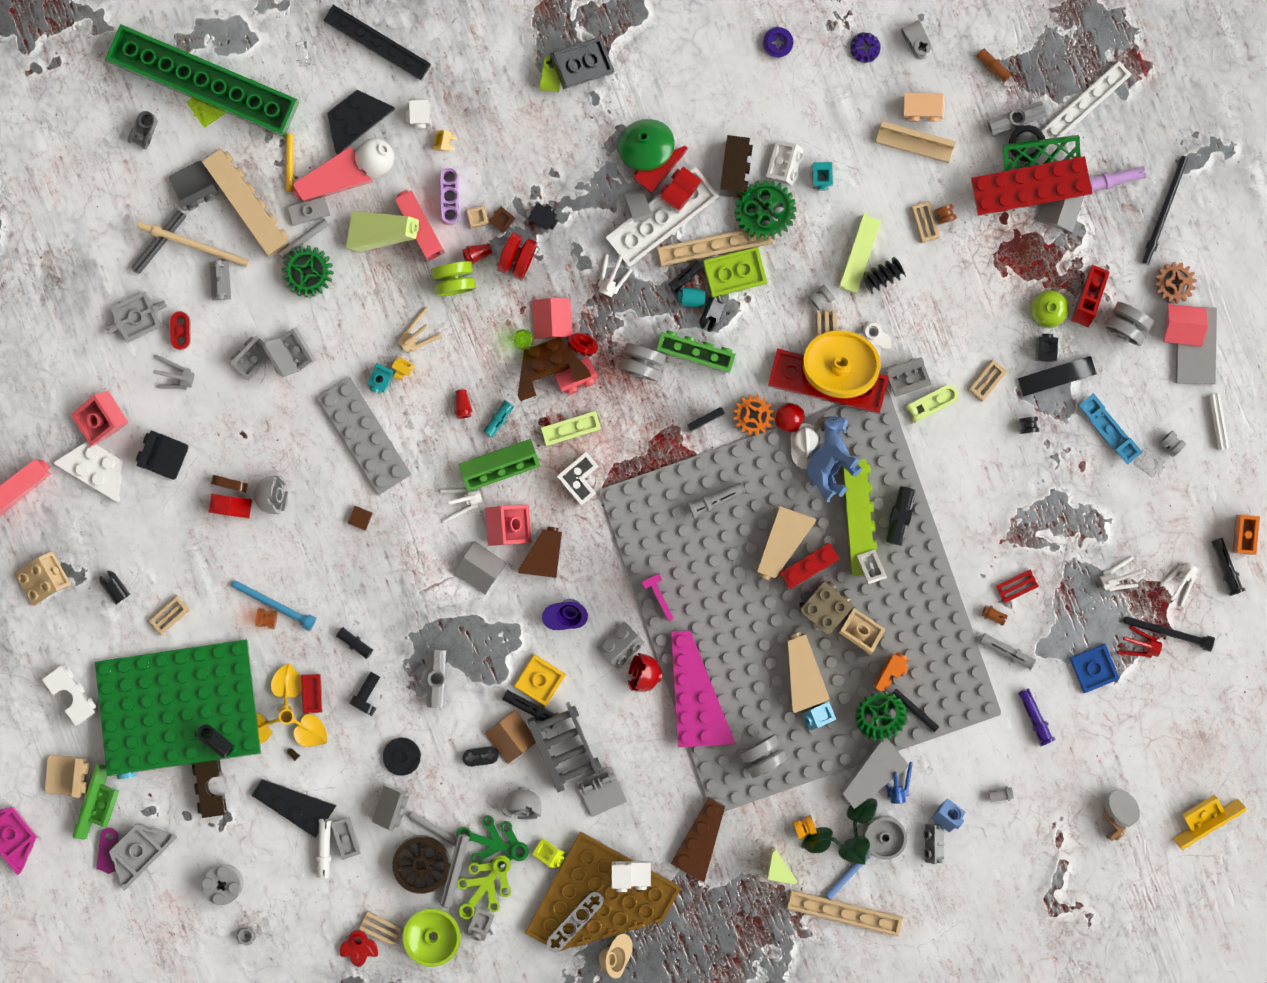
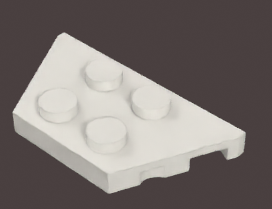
M85 442L54 462L58 467L114 501L118 502L120 500L119 490L123 460L99 445L90 446L88 442Z

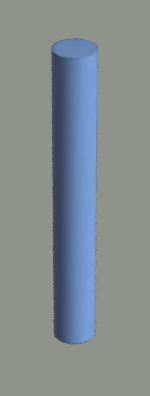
M854 863L825 895L832 899L861 868L862 864Z

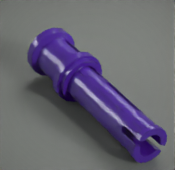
M1027 688L1019 692L1018 694L1032 721V730L1036 732L1040 741L1039 746L1041 747L1055 741V737H1052L1049 731V724L1041 716L1030 689Z

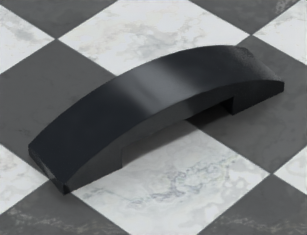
M1089 356L1018 378V382L1024 397L1090 377L1097 373L1092 357Z

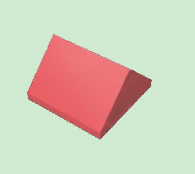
M547 298L532 301L534 339L565 338L572 335L570 299Z
M1168 304L1164 342L1202 346L1208 327L1206 308Z

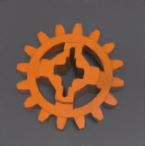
M750 394L748 395V400L742 397L743 403H736L739 409L733 410V413L737 414L733 420H738L739 422L736 428L741 426V432L743 433L747 430L748 436L752 432H755V435L758 436L759 430L765 433L764 427L770 428L771 425L768 422L774 420L773 417H770V414L774 413V410H769L771 403L765 404L766 398L764 397L762 400H759V395L752 399ZM755 402L762 406L759 408L752 407L750 403ZM744 407L746 415L741 419V410ZM750 410H752L753 412H758V415L756 416L757 420H755L754 418L750 419L748 417L750 415ZM766 411V420L763 424L761 416ZM753 423L757 428H750L746 424Z

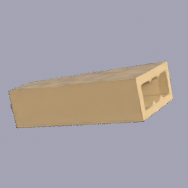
M779 506L756 571L760 573L759 577L770 580L771 577H777L815 524V518Z
M801 632L790 635L791 639L787 640L791 708L793 713L830 700L806 634L801 635Z

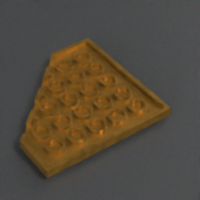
M580 831L525 934L547 945L549 936L592 891H598L602 894L604 899L603 905L560 951L663 922L682 887L651 870V886H647L646 890H636L635 886H631V889H627V892H616V889H612V861L634 860ZM591 896V903L587 905V903L585 902L583 905L588 907L590 912H592L593 909H591V906L594 903H596L597 905L600 903L598 901V899L600 898L599 896ZM579 909L576 912V916L578 919L583 920L587 917V912L584 909ZM567 923L563 926V931L566 934H571L574 931V926L571 923ZM560 931L557 932L560 936L556 940L551 939L552 947H559V941L562 938L564 940L567 939Z

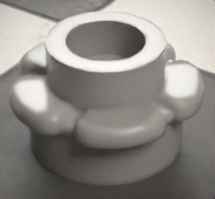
M249 926L242 927L237 932L238 942L244 945L252 944V941L256 938V933Z

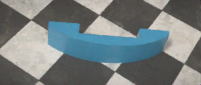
M1094 393L1078 405L1098 433L1127 465L1142 453L1135 442L1126 435L1105 409L1106 407Z

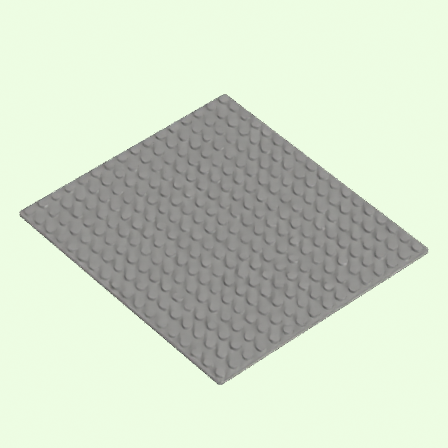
M887 390L885 391L880 414L840 405L804 418V423L815 425L817 420L823 417L836 416L848 419L847 433L841 432L839 434L848 449L849 455L859 459H866V462L870 463L871 474H868V482L872 483V493L869 494V500L873 501L874 513H871V521H875V532H872L873 540L876 539V552L887 575V578L866 584L864 575L851 576L845 496L839 497L835 494L830 498V502L825 501L818 485L815 487L810 485L811 481L807 475V469H801L792 460L790 442L792 432L783 431L778 427L765 433H760L758 436L748 437L600 490L675 710L671 632L691 631L736 743L689 747L706 798L709 796L725 805L724 812L859 765L876 741L872 737L867 739L865 734L862 735L856 726L857 721H855L856 708L859 707V701L865 702V696L871 698V693L875 696L878 695L879 690L872 686L890 653L896 654V652H899L908 657L906 664L908 669L903 677L899 676V678L891 675L890 679H892V682L887 690L883 689L882 695L888 692L891 696V693L897 688L939 726L937 731L933 732L906 707L907 723L903 725V732L898 731L897 737L891 735L890 742L897 751L1001 714V709L891 396ZM820 427L818 430L821 435L822 445L825 440V431L822 432ZM842 465L834 475L838 485H844ZM742 482L746 493L714 506L712 511L701 513L694 519L688 507V502L693 503L702 499L704 495L709 497ZM900 486L916 490L911 509L913 510L912 517L906 529L902 546L886 542L891 523L889 522L892 508L896 503ZM779 506L816 519L815 524L781 571L827 543L831 544L839 557L838 561L792 589L787 587L780 574L776 578L771 577L770 580L759 577L760 573L756 572ZM658 573L662 581L658 582L657 585L674 618L670 621L667 620L652 587L650 586L645 589L641 582ZM823 581L833 583L838 588L836 591L841 596L844 593L852 600L853 608L886 629L871 655L837 633L853 608L831 634H826L801 613L799 603L802 602L800 594L817 590ZM801 632V635L806 634L830 700L793 713L791 708L787 640L791 639L790 635ZM829 702L836 720L819 728L809 730L803 721L802 712ZM892 709L890 715L892 718H895L896 712ZM868 714L866 721L870 724L872 722L871 715ZM776 734L780 745L771 752L784 749L789 759L770 772L752 778L747 768L756 760L750 763H743L739 753L757 742Z

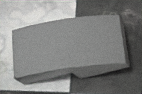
M642 187L624 193L634 223L638 221L643 222L653 217Z

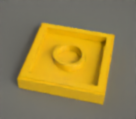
M534 654L514 687L546 707L566 676V673Z

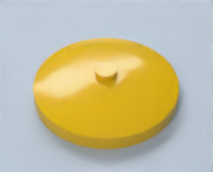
M842 330L829 331L817 336L807 346L803 358V370L810 384L818 391L836 398H851L867 392L876 383L881 366L879 354L871 342L859 334Z

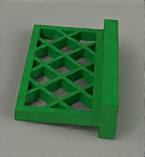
M1079 135L1002 145L1004 171H1009L1013 165L1017 168L1029 167L1032 163L1041 165L1036 161V158L1041 153L1048 156V159L1043 164L1050 163L1051 160L1057 162L1058 160L1054 157L1060 150L1068 154L1063 160L1081 157ZM1075 141V147L1071 152L1063 148L1068 142ZM1049 144H1054L1057 146V149L1050 155L1044 149ZM1035 146L1039 150L1033 157L1025 153L1029 147ZM1016 149L1019 151V154L1012 160L1008 157L1007 150ZM1022 155L1029 159L1024 167L1016 163Z

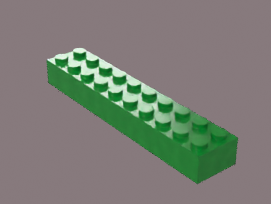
M120 24L105 58L110 64L282 137H285L299 105V101L294 97Z

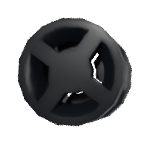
M1038 416L1020 418L1019 423L1022 426L1020 434L1040 432L1039 427H1037Z

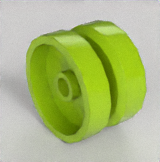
M454 262L430 269L433 280L443 281L434 286L436 297L456 295L477 289L475 279L465 277L473 273L472 262Z

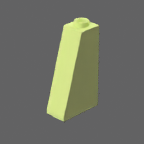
M352 211L346 249L363 252L416 239L419 220L409 216Z

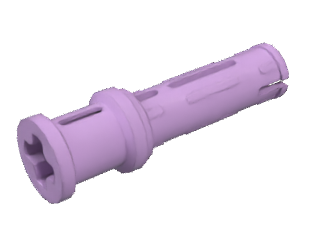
M1141 166L1114 174L1105 172L1101 176L1093 178L1089 176L1092 193L1104 188L1108 190L1112 188V185L1146 178L1145 167Z

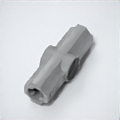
M1042 101L1014 109L1011 112L987 120L989 131L992 136L1008 130L1019 128L1022 125L1046 117V109ZM1013 114L1020 115V123H1016L1013 121Z
M429 650L427 707L444 708L446 650ZM434 673L441 675L442 681L440 684L432 682L431 677Z

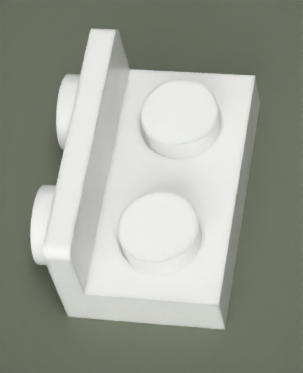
M776 140L766 177L794 185L798 177L799 164L804 156L803 148L797 144Z

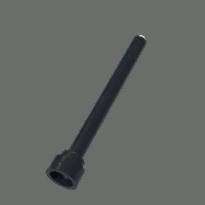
M1131 617L1123 619L1125 624L1198 644L1205 651L1211 652L1214 646L1215 637L1209 635L1198 637Z

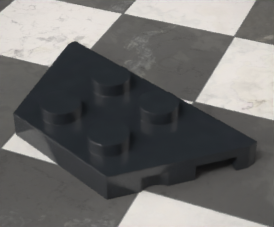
M359 90L353 92L327 113L336 154H340L392 113L395 108Z

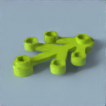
M498 855L489 863L479 864L478 862H472L468 869L473 875L478 874L479 871H492L485 877L471 879L461 877L458 879L457 886L461 890L481 885L469 902H465L460 906L459 915L463 919L473 917L474 907L486 891H488L489 897L488 909L491 912L499 910L500 903L496 897L494 880L498 875L501 883L500 895L508 897L511 894V887L508 885L507 872L511 868V862L508 857ZM498 862H504L505 866L499 867ZM476 865L478 870L473 871L471 866ZM460 881H466L467 885L461 886ZM507 888L509 893L504 894L502 889ZM496 903L498 907L493 909L490 905ZM469 907L471 911L467 913L464 911V908Z

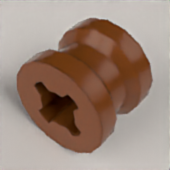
M952 204L934 210L935 214L939 217V225L957 219L956 214L952 211Z

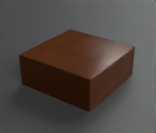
M500 206L489 222L502 233H505L516 218Z
M354 506L348 524L366 531L373 513Z

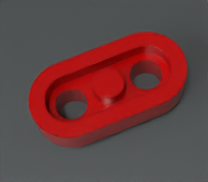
M182 311L175 312L170 319L171 344L178 350L187 349L191 343L190 317ZM180 318L184 319V323L182 325L178 324V320ZM180 337L184 338L183 344L178 343Z

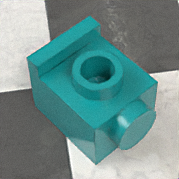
M813 162V187H817V191H827L829 187L833 186L832 162ZM820 174L825 175L826 179L824 181L819 180Z
M376 363L367 382L370 385L369 390L378 394L381 391L386 393L395 372ZM378 376L383 377V381L381 383H378L376 381V378Z

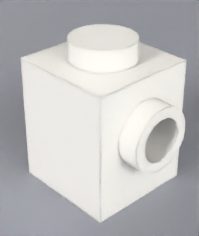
M428 100L409 101V110H406V121H410V125L414 126L415 129H426V126H430Z

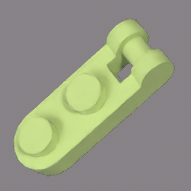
M951 385L944 386L908 404L905 408L907 411H910L913 417L911 419L915 423L956 402L958 390ZM919 405H921L924 410V412L920 414L916 408Z

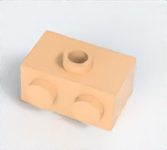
M905 93L904 117L909 122H920V119H928V122H939V119H944V94Z

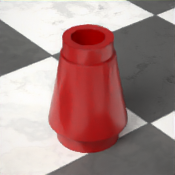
M489 243L466 246V249L462 250L465 262L469 261L472 264L492 254Z
M467 390L455 391L454 414H456V418L464 419L471 417L473 410Z

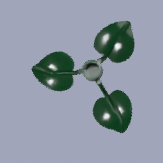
M869 798L855 809L852 805L848 808L847 817L850 820H854L853 829L855 837L853 839H848L844 844H841L836 838L832 837L833 831L830 828L821 827L816 829V834H808L801 845L802 849L810 853H822L830 847L831 841L839 846L838 853L842 859L865 865L870 842L866 837L858 836L857 822L864 824L873 818L878 806L877 800Z

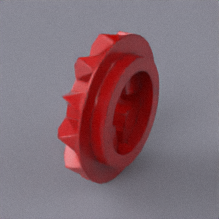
M574 333L569 338L568 345L577 354L580 353L584 357L596 354L598 344L592 337L582 333Z

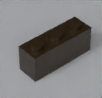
M727 135L719 195L742 198L743 192H747L748 181H745V174H749L751 164L747 162V158L752 156L753 145L749 144L750 138Z

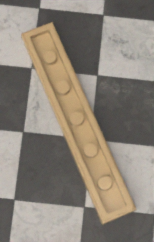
M743 230L658 247L657 252L660 266L664 267L773 244L771 236H768L767 241L764 240V236H761L758 241L756 235L750 238L749 232L744 234Z
M790 890L786 907L789 910L899 936L903 921L901 916L795 890Z

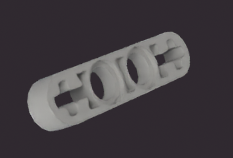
M590 892L547 939L549 950L552 952L562 950L600 909L604 901L600 892ZM591 896H599L598 901L600 903L598 905L594 903L591 906L593 911L590 912L589 908L583 904L586 902L589 905L591 903ZM579 909H584L587 912V917L583 920L578 919L576 916V912ZM567 923H571L574 926V931L571 934H566L563 931V926ZM560 931L567 939L564 940L562 938L559 941V947H552L551 939L556 940L560 936L557 932Z

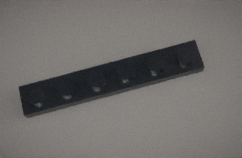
M334 4L323 20L328 25L420 81L423 80L431 67V63Z

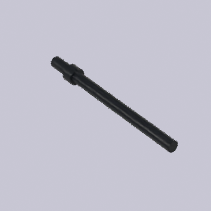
M1181 156L1151 239L1147 241L1146 252L1142 263L1145 265H1149L1153 253L1158 248V239L1189 159L1186 156Z

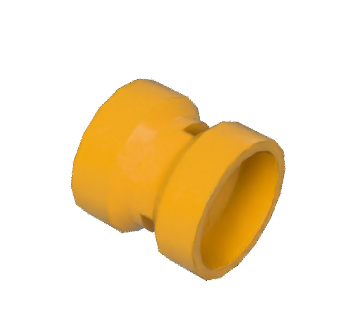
M811 815L806 816L804 820L793 821L799 839L805 838L807 834L813 835L817 833Z

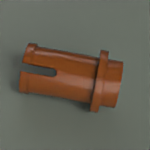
M986 605L982 612L984 619H990L1001 626L1006 622L1004 619L1008 617L1007 614L993 609L992 605Z

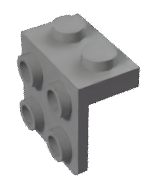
M297 327L291 329L280 338L268 341L262 345L266 356L270 358L275 371L281 377L299 372L316 360Z

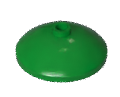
M653 119L639 120L630 124L622 132L618 140V153L621 160L628 167L638 171H649L662 166L669 160L675 147L674 136L670 128L664 123Z

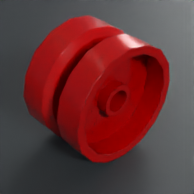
M512 232L502 250L497 271L507 274L514 265L512 276L522 281L531 264L538 242L527 239L522 248H520L523 240L522 235Z

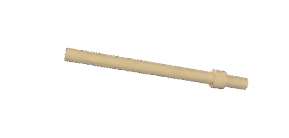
M141 221L138 222L137 228L151 233L152 236H160L247 267L248 259L166 231L161 226L155 224L152 226Z

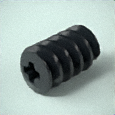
M893 257L891 259L892 264L886 260L885 267L882 264H878V270L872 267L871 274L868 271H864L863 279L871 294H873L874 287L880 291V284L885 288L887 287V281L894 284V277L900 281V274L906 277L902 265L897 258Z

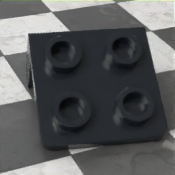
M151 430L144 437L143 443L145 446L137 454L136 461L138 463L136 466L175 480L189 446Z

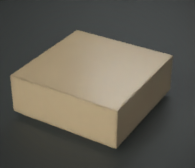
M484 205L466 210L470 229L489 225Z

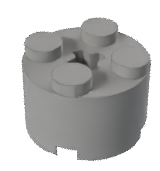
M225 864L217 865L209 870L202 881V890L205 897L215 905H226L233 902L241 894L243 888V877L240 871L233 866ZM220 881H221V882H224V881H225V882L227 883V884L225 885V888H224V887L221 888V887L219 886V885H220Z

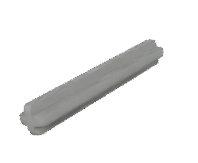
M459 834L456 841L449 874L440 901V905L444 907H450L452 904L469 841V836L465 834Z

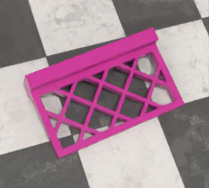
M658 573L641 582L645 589L650 586L652 587L667 620L670 621L674 618L657 585L658 582L662 581Z

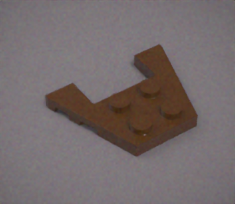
M560 337L525 349L518 398L520 401L537 396L533 384L535 380L570 368L573 379L577 382L591 377L589 369Z

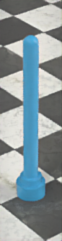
M232 581L231 586L299 621L300 625L303 626L302 628L310 631L315 624L316 617L310 614L302 615L238 581Z

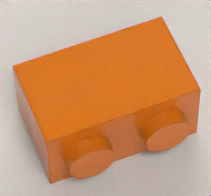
M1236 515L1232 553L1256 555L1260 516Z

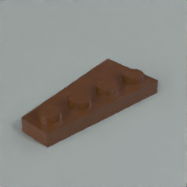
M708 796L671 862L675 867L702 882H705L725 805Z

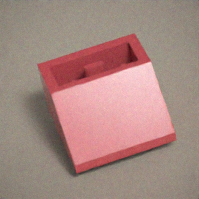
M589 357L581 361L589 369L591 377L575 382L570 368L554 374L563 394L567 393L569 396L578 392V387L584 385L587 388L596 384L595 380L598 379V376Z

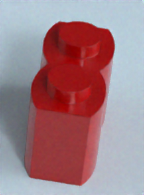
M682 167L681 170L677 168L671 176L673 181L670 185L665 184L660 191V194H662L660 200L678 213L702 182L700 178L685 167Z

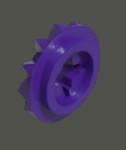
M774 27L768 30L763 38L764 49L771 57L780 58L787 56L793 48V37L787 29ZM777 35L780 38V41L786 42L780 45L779 50L777 46L772 43L776 41Z
M862 32L856 35L850 44L852 56L862 63L874 61L881 49L878 38L871 33ZM864 40L867 45L871 46L867 54L864 49H857L863 46Z

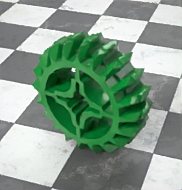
M308 245L306 251L300 246V253L294 249L292 250L295 254L294 257L289 254L287 255L291 260L290 262L283 261V264L288 266V268H282V272L288 274L282 276L283 280L289 279L285 284L287 287L293 285L290 289L291 292H295L298 289V296H301L304 291L306 298H308L309 292L315 297V290L322 294L323 290L320 287L329 288L325 281L332 282V279L327 276L334 274L333 271L328 270V268L333 267V264H326L330 257L323 258L325 255L324 251L317 254L318 247H315L313 252H311V246ZM310 256V259L304 265L295 264L299 259ZM316 258L320 260L323 266V274L315 271ZM309 267H311L310 270L314 274H307V276H304L305 273L301 269H308ZM293 269L301 273L300 285L293 278ZM310 279H320L317 284L305 287Z
M879 691L876 696L871 693V698L865 696V702L859 701V707L856 708L855 715L856 726L862 735L865 734L867 739L872 737L876 741L880 738L883 742L884 738L887 737L891 741V735L897 737L898 731L903 732V725L907 723L906 707L902 704L900 698L897 699L895 694L890 696L886 692L882 695ZM892 709L896 712L895 718H892L890 715ZM868 714L871 715L872 722L870 724L866 721Z

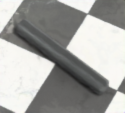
M178 210L163 229L174 233L184 221L186 215ZM160 236L155 237L132 265V269L140 274L168 239Z

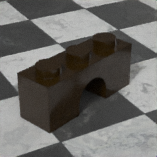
M220 760L192 764V773L197 779V783L194 784L195 794L199 795L200 800L197 803L198 814H201L202 818L227 814L225 794L215 795L208 788L211 778L222 776Z

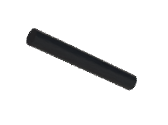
M897 688L891 693L892 695L895 694L897 699L900 698L902 704L933 732L937 731L939 726Z

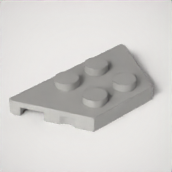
M136 823L109 850L122 889L125 891L177 836Z

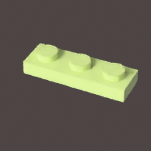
M596 411L541 428L546 446L602 430Z

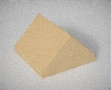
M853 608L837 633L871 655L886 629Z

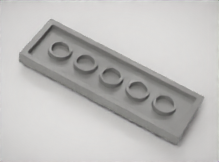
M351 378L346 379L318 397V400L379 495L412 475Z

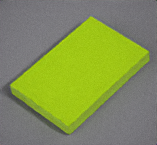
M758 246L702 261L711 297L713 298L768 284Z

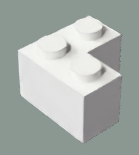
M587 452L557 476L581 506L596 495L595 491L585 481V478L599 468V466Z
M612 861V889H616V892H627V889L635 886L636 890H646L647 886H651V862Z

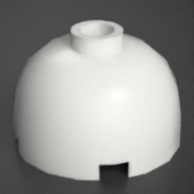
M378 138L368 139L356 150L355 161L360 170L363 169L367 172V176L379 178L383 177L392 168L394 152L386 141Z

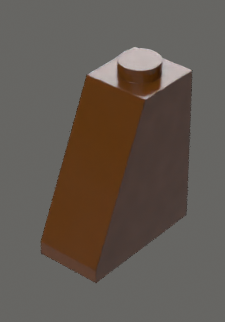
M547 526V530H542L518 569V573L557 578L562 532H558L559 528Z

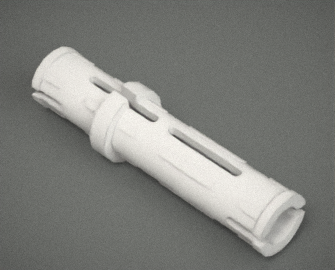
M319 819L318 855H316L318 878H323V876L324 878L329 877V861H331V855H329L330 819H325V821L324 819Z

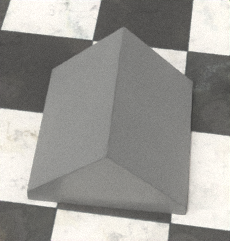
M1084 196L1041 204L1036 221L1072 233Z
M475 541L461 560L454 574L486 595L507 563Z

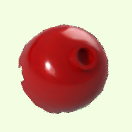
M638 653L639 656L635 655L630 663L628 674H632L631 681L628 680V686L631 691L647 692L652 690L661 681L662 671H660L658 662L652 656Z

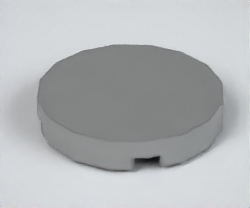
M1115 790L1106 797L1105 808L1110 818L1113 817L1117 825L1130 827L1138 821L1140 817L1139 806L1134 797L1128 792Z

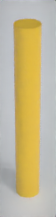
M286 134V192H293L294 134Z

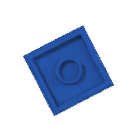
M1105 643L1069 657L1083 693L1120 679Z

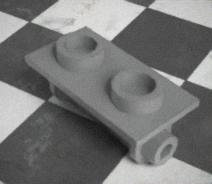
M218 260L209 262L212 301L231 299L229 261Z

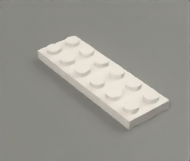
M697 167L693 168L690 172L700 178L702 182L679 213L660 200L662 195L660 194L649 203L653 217L643 222L638 221L635 223L631 217L606 237L619 255L623 254L622 260L629 268L720 197Z

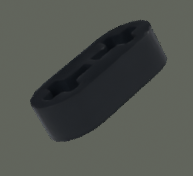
M492 746L473 748L464 752L462 760L465 765L470 767L488 765L497 761L499 753ZM488 750L496 754L491 761H489L488 757L482 758V755L487 754ZM469 752H472L474 756L479 755V758L474 759L473 763L466 760Z

